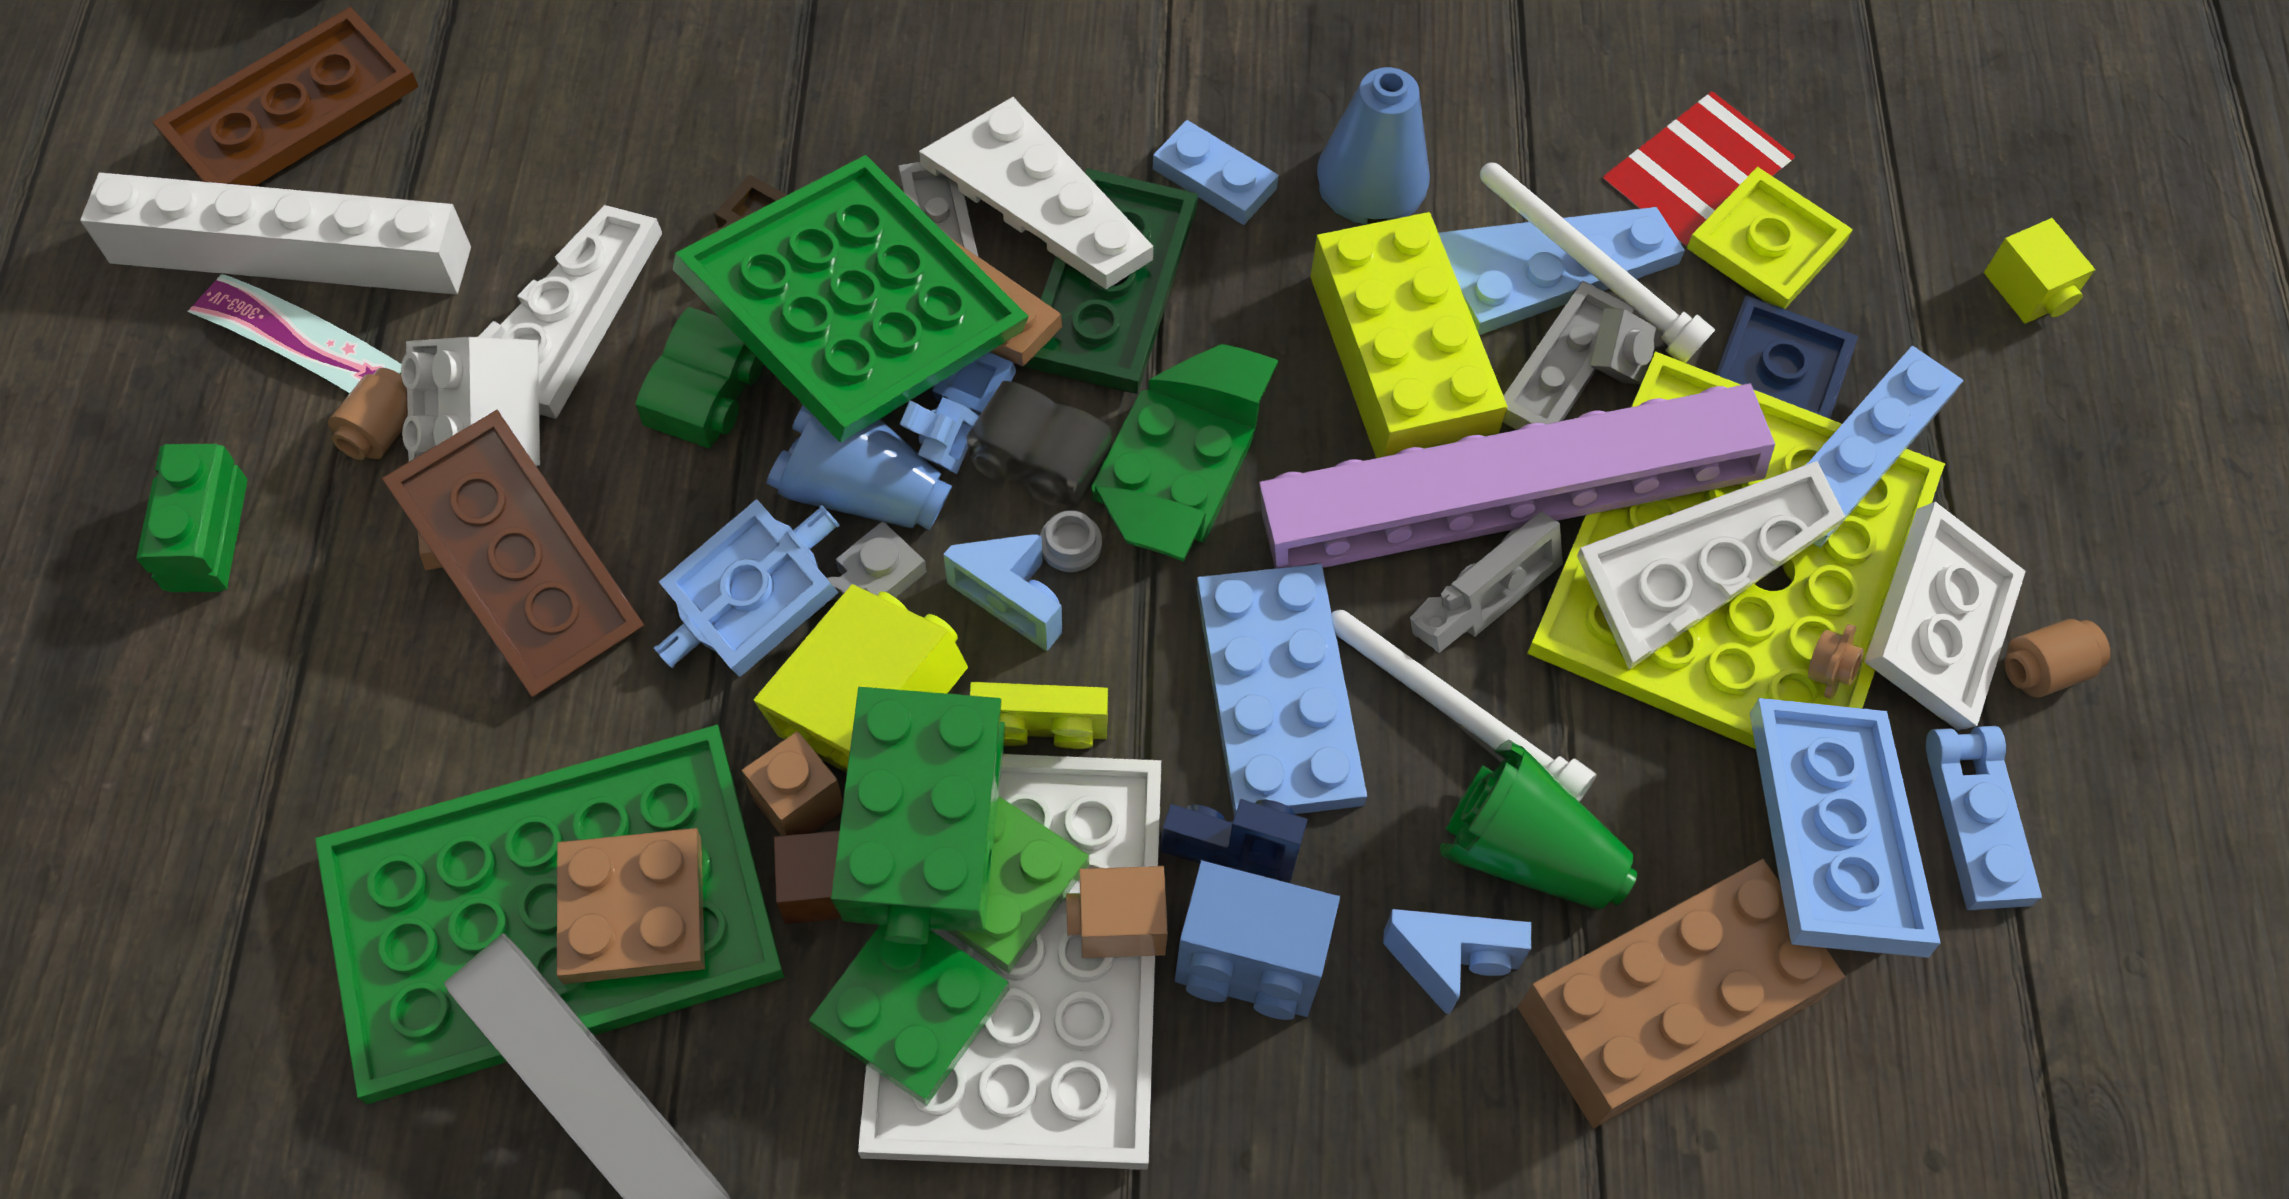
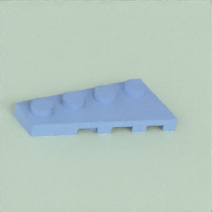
M1657 207L1563 218L1635 279L1679 264L1685 251ZM1530 222L1438 233L1479 335L1567 304L1582 281L1602 291L1609 289Z

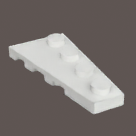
M1014 97L919 151L920 164L923 168L935 176L940 172L958 183L959 192L976 203L982 199L1003 213L1004 222L1021 233L1025 230L1030 231L1047 243V250L1105 289H1108L1153 261V245Z
M604 205L555 256L558 265L547 277L538 282L533 279L518 295L521 304L500 325L493 321L478 336L484 338L538 340L540 415L554 419L558 417L662 235L656 218Z

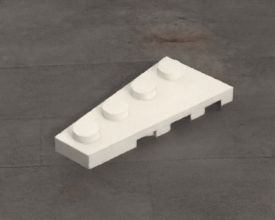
M1818 461L1581 547L1577 557L1630 670L1838 527L1845 518V515Z

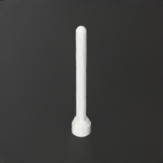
M1491 162L1482 167L1480 179L1487 187L1663 333L1660 339L1668 345L1665 351L1671 357L1686 363L1715 331L1699 315L1691 318L1687 313L1683 312L1679 316L1499 164Z
M1336 610L1331 613L1335 634L1493 749L1496 750L1500 744L1508 739L1525 748L1579 802L1594 782L1597 776L1596 773L1575 758L1570 762L1561 756L1555 760L1348 612Z

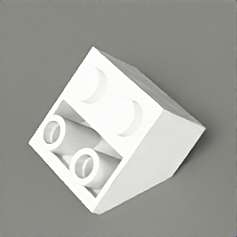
M459 337L406 341V355L401 365V376L407 388L408 417L403 424L402 436L404 445L408 450L409 462L498 409L534 464L540 466L538 340Z

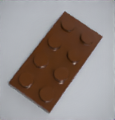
M348 7L153 121V124L164 141L200 182L256 186L417 89L419 86L413 72L351 7Z
M498 409L382 478L532 698H535L644 628L643 622Z

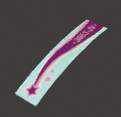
M221 274L187 311L277 352L348 393L353 390L364 375L374 374L378 368H388L401 374V363L359 338L296 305L225 274Z

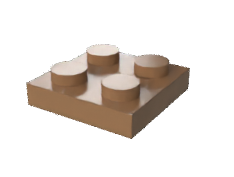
M697 828L557 842V977L562 984L705 969L702 844Z

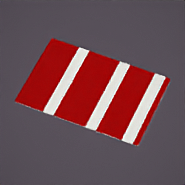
M1710 92L1605 174L1603 179L1638 208L1657 207L1677 239L1687 246L1692 234L1757 167L1773 176L1791 162L1795 155L1716 93Z

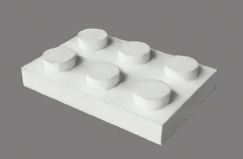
M1937 502L1918 508L1864 662L1957 731L1977 726L2025 570Z

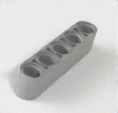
M502 933L444 982L445 987L457 1003L623 1199H731L695 1153L530 960L505 934Z

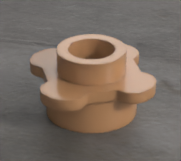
M1848 624L1843 635L1825 630L1814 649L1809 665L1808 678L1827 685L1824 693L1826 698L1833 699L1839 683L1850 686L1860 668L1864 649L1853 645L1856 626Z

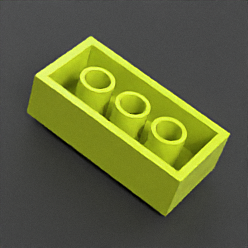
M1430 212L1318 234L1310 277L1376 458L1396 455L1398 452L1412 447L1425 449L1455 443L1471 435H1482L1485 437L1499 434L1508 406Z

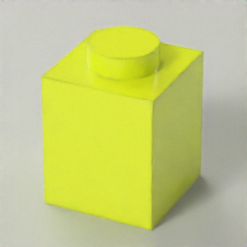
M2050 218L2006 237L1983 273L2026 324L2048 313L2054 318L2072 309L2082 299L2083 294L2080 290L2096 269L2055 220Z

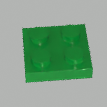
M880 925L809 1021L813 1029L927 1106L1010 990L1009 982L930 929L928 943L914 945L896 943L884 939L886 925Z

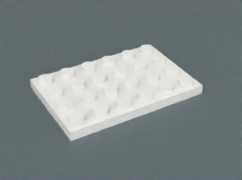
M1003 754L999 796L1088 854L1089 866L1087 869L1158 866L1161 760ZM1080 878L1069 893H1080ZM1066 897L1010 973L1004 971L948 931L930 929L1007 980L1010 990L927 1106L866 1065L858 1148L860 1158L1148 1170L1155 956L1082 958L1081 935L1067 936Z

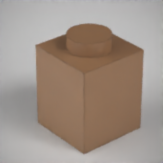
M798 731L742 769L753 801L781 836L814 833L842 813L843 798L838 780Z
M1164 866L1080 869V893H1066L1067 936L1081 935L1082 958L1165 955L1168 932Z

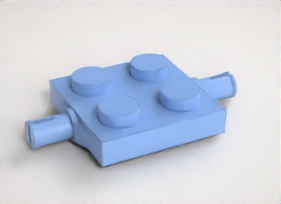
M756 499L661 579L659 583L676 602L683 624L659 645L654 647L660 657L673 668L678 661L698 644L702 643L704 646L716 651L726 664L741 677L839 592L818 569L814 554L810 550L833 529L840 526L823 505L819 506L818 510L792 530L790 526L775 520Z

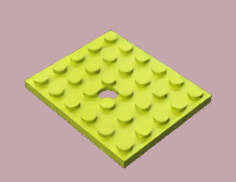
M1655 352L1632 407L1639 406L1651 399L1662 398L1670 400L1699 394L1711 387L1724 386L1729 388L1741 384ZM1754 390L1775 442L1765 479L1586 515L1527 654L1756 749L1750 712L1758 698L1863 708L1875 672L1872 667L1864 662L1916 510L1932 503L1945 463L1906 449L1821 548L1813 543L1783 564L1785 574L1791 579L1788 587L1779 591H1768L1753 584L1629 670L1579 562L1577 555L1580 548L1805 466L1842 425L1834 420ZM1851 624L1856 626L1853 645L1864 649L1862 662L1853 683L1850 686L1839 683L1833 699L1824 697L1827 685L1808 678L1810 661L1817 642L1825 630L1843 635L1846 626Z

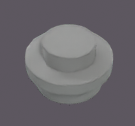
M1063 511L1056 514L1044 525L1040 534L1042 537L1043 558L1049 565L1060 571L1077 572L1084 570L1098 559L1102 550V535L1099 527L1087 515L1078 511Z

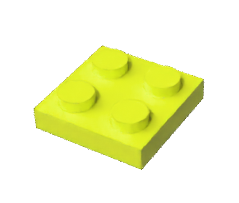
M1757 167L1692 234L1687 249L1766 303L1786 309L1845 245L1853 229Z
M971 682L970 696L1001 698L1000 722H1005L1004 746L1026 745L1028 736L1054 737L1055 746L1071 749L1093 747V739L1107 740L1108 688Z

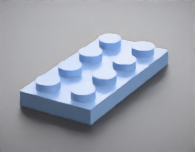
M1322 564L1197 577L1196 590L1234 817L1240 799L1253 803L1262 799L1277 801L1290 807L1295 814L1364 806L1367 792Z
M1758 698L1750 712L1791 944L1929 958L1941 943L1887 711Z

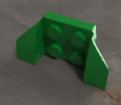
M1221 344L1149 379L1148 389L1139 393L1091 487V500L1104 504L1127 544L1149 549L1184 562L1194 540L1205 543L1251 446L1257 425L1260 400L1276 369L1277 359L1242 348Z

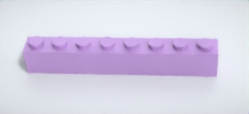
M1751 383L1729 388L1716 386L1695 395L1670 400L1662 398L1651 399L1635 407L1610 412L1591 411L1575 419L1550 424L1531 423L1515 431L1485 437L1482 435H1471L1455 443L1425 449L1420 447L1407 448L1396 455L1366 461L1357 459L1347 460L1335 467L1306 473L1287 472L1274 479L1259 482L1262 518L1275 569L1322 564V568L1513 530L1517 527H1522L1540 511L1558 521L1762 480L1766 477L1775 442Z

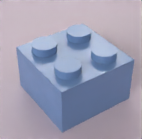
M1201 860L1180 939L1175 982L1187 985L1186 991L1203 1000L1224 1002L1227 996L1254 1003L1253 1008L1257 1012L1271 1018L1291 1020L1295 1014L1308 1017L1322 977L1340 896Z

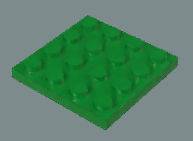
M867 155L676 252L673 270L840 443L1023 332L1029 317Z

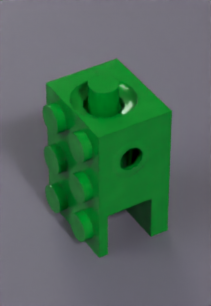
M858 686L831 900L844 922L886 925L884 939L891 942L914 945L928 943L929 929L985 933L1005 739V722H1000L1001 698Z

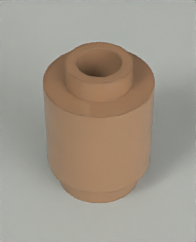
M381 367L374 374L364 375L328 419V426L333 433L332 441L339 450L357 460H363L365 457L371 459L382 458L403 431L404 421L408 417L407 388L402 381L401 374Z
M2066 619L2012 639L2007 648L2005 670L2014 686L2029 696L2040 698L2095 678L2100 669L2109 663L2110 646L2106 635L2094 622Z

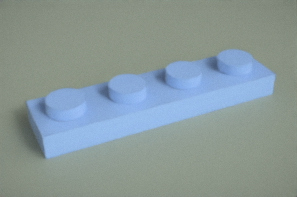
M1914 346L1910 347L1807 463L1810 464L1818 461L1845 515L1843 521L1948 402L1963 382V379ZM1838 527L1814 542V544L1821 548Z

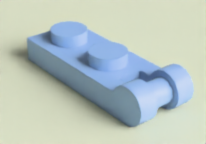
M1997 726L1975 727L1971 734H1957L1951 728L1930 730L1926 737L1927 759L1966 909L1980 910L2033 906L2042 898V894L2004 761L2006 743L2003 732ZM1960 760H1973L1976 775H1963Z

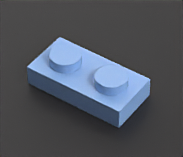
M1188 120L1153 155V170L1187 191L1197 193L1200 199L1243 225L1247 223L1277 189L1278 174Z

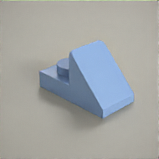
M1024 535L951 545L944 553L947 584L1046 652L1062 634V605L1059 604L1058 598L1041 582L1036 580L1028 582L1043 561L1041 536Z
M1392 909L1384 929L1383 944L1446 1014H1450L1460 996L1461 964L1469 965L1471 972L1485 976H1500L1510 973L1511 969L1518 970L1531 950V922Z

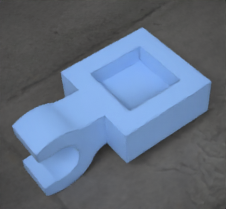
M942 397L937 410L932 411L909 401L899 425L919 434V443L922 445L918 453L919 456L938 467L957 474L981 417L964 405Z

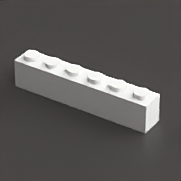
M100 172L80 220L111 264L458 295L471 250V245L453 204Z

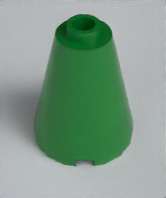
M1510 739L1500 744L1494 752L1505 759L1494 772L1482 766L1461 797L1446 827L1448 832L1457 836L1454 844L1441 843L1439 849L1441 855L1454 863L1595 910L1603 909L1609 902L1615 906L1622 903L1631 891L1637 878V871L1631 868L1633 853L1525 748Z

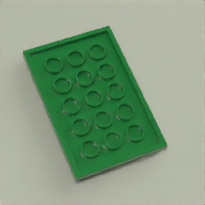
M718 725L315 838L357 1098L366 1105L507 1062L457 1003L444 984L447 979L502 933L523 952L593 1035L785 978L724 741ZM697 828L702 844L705 969L562 984L557 977V842Z

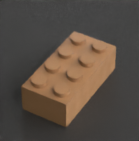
M1761 859L1533 983L1517 1008L1594 1129L1820 1001L1846 976L1826 948L1791 944L1780 882L1764 859Z

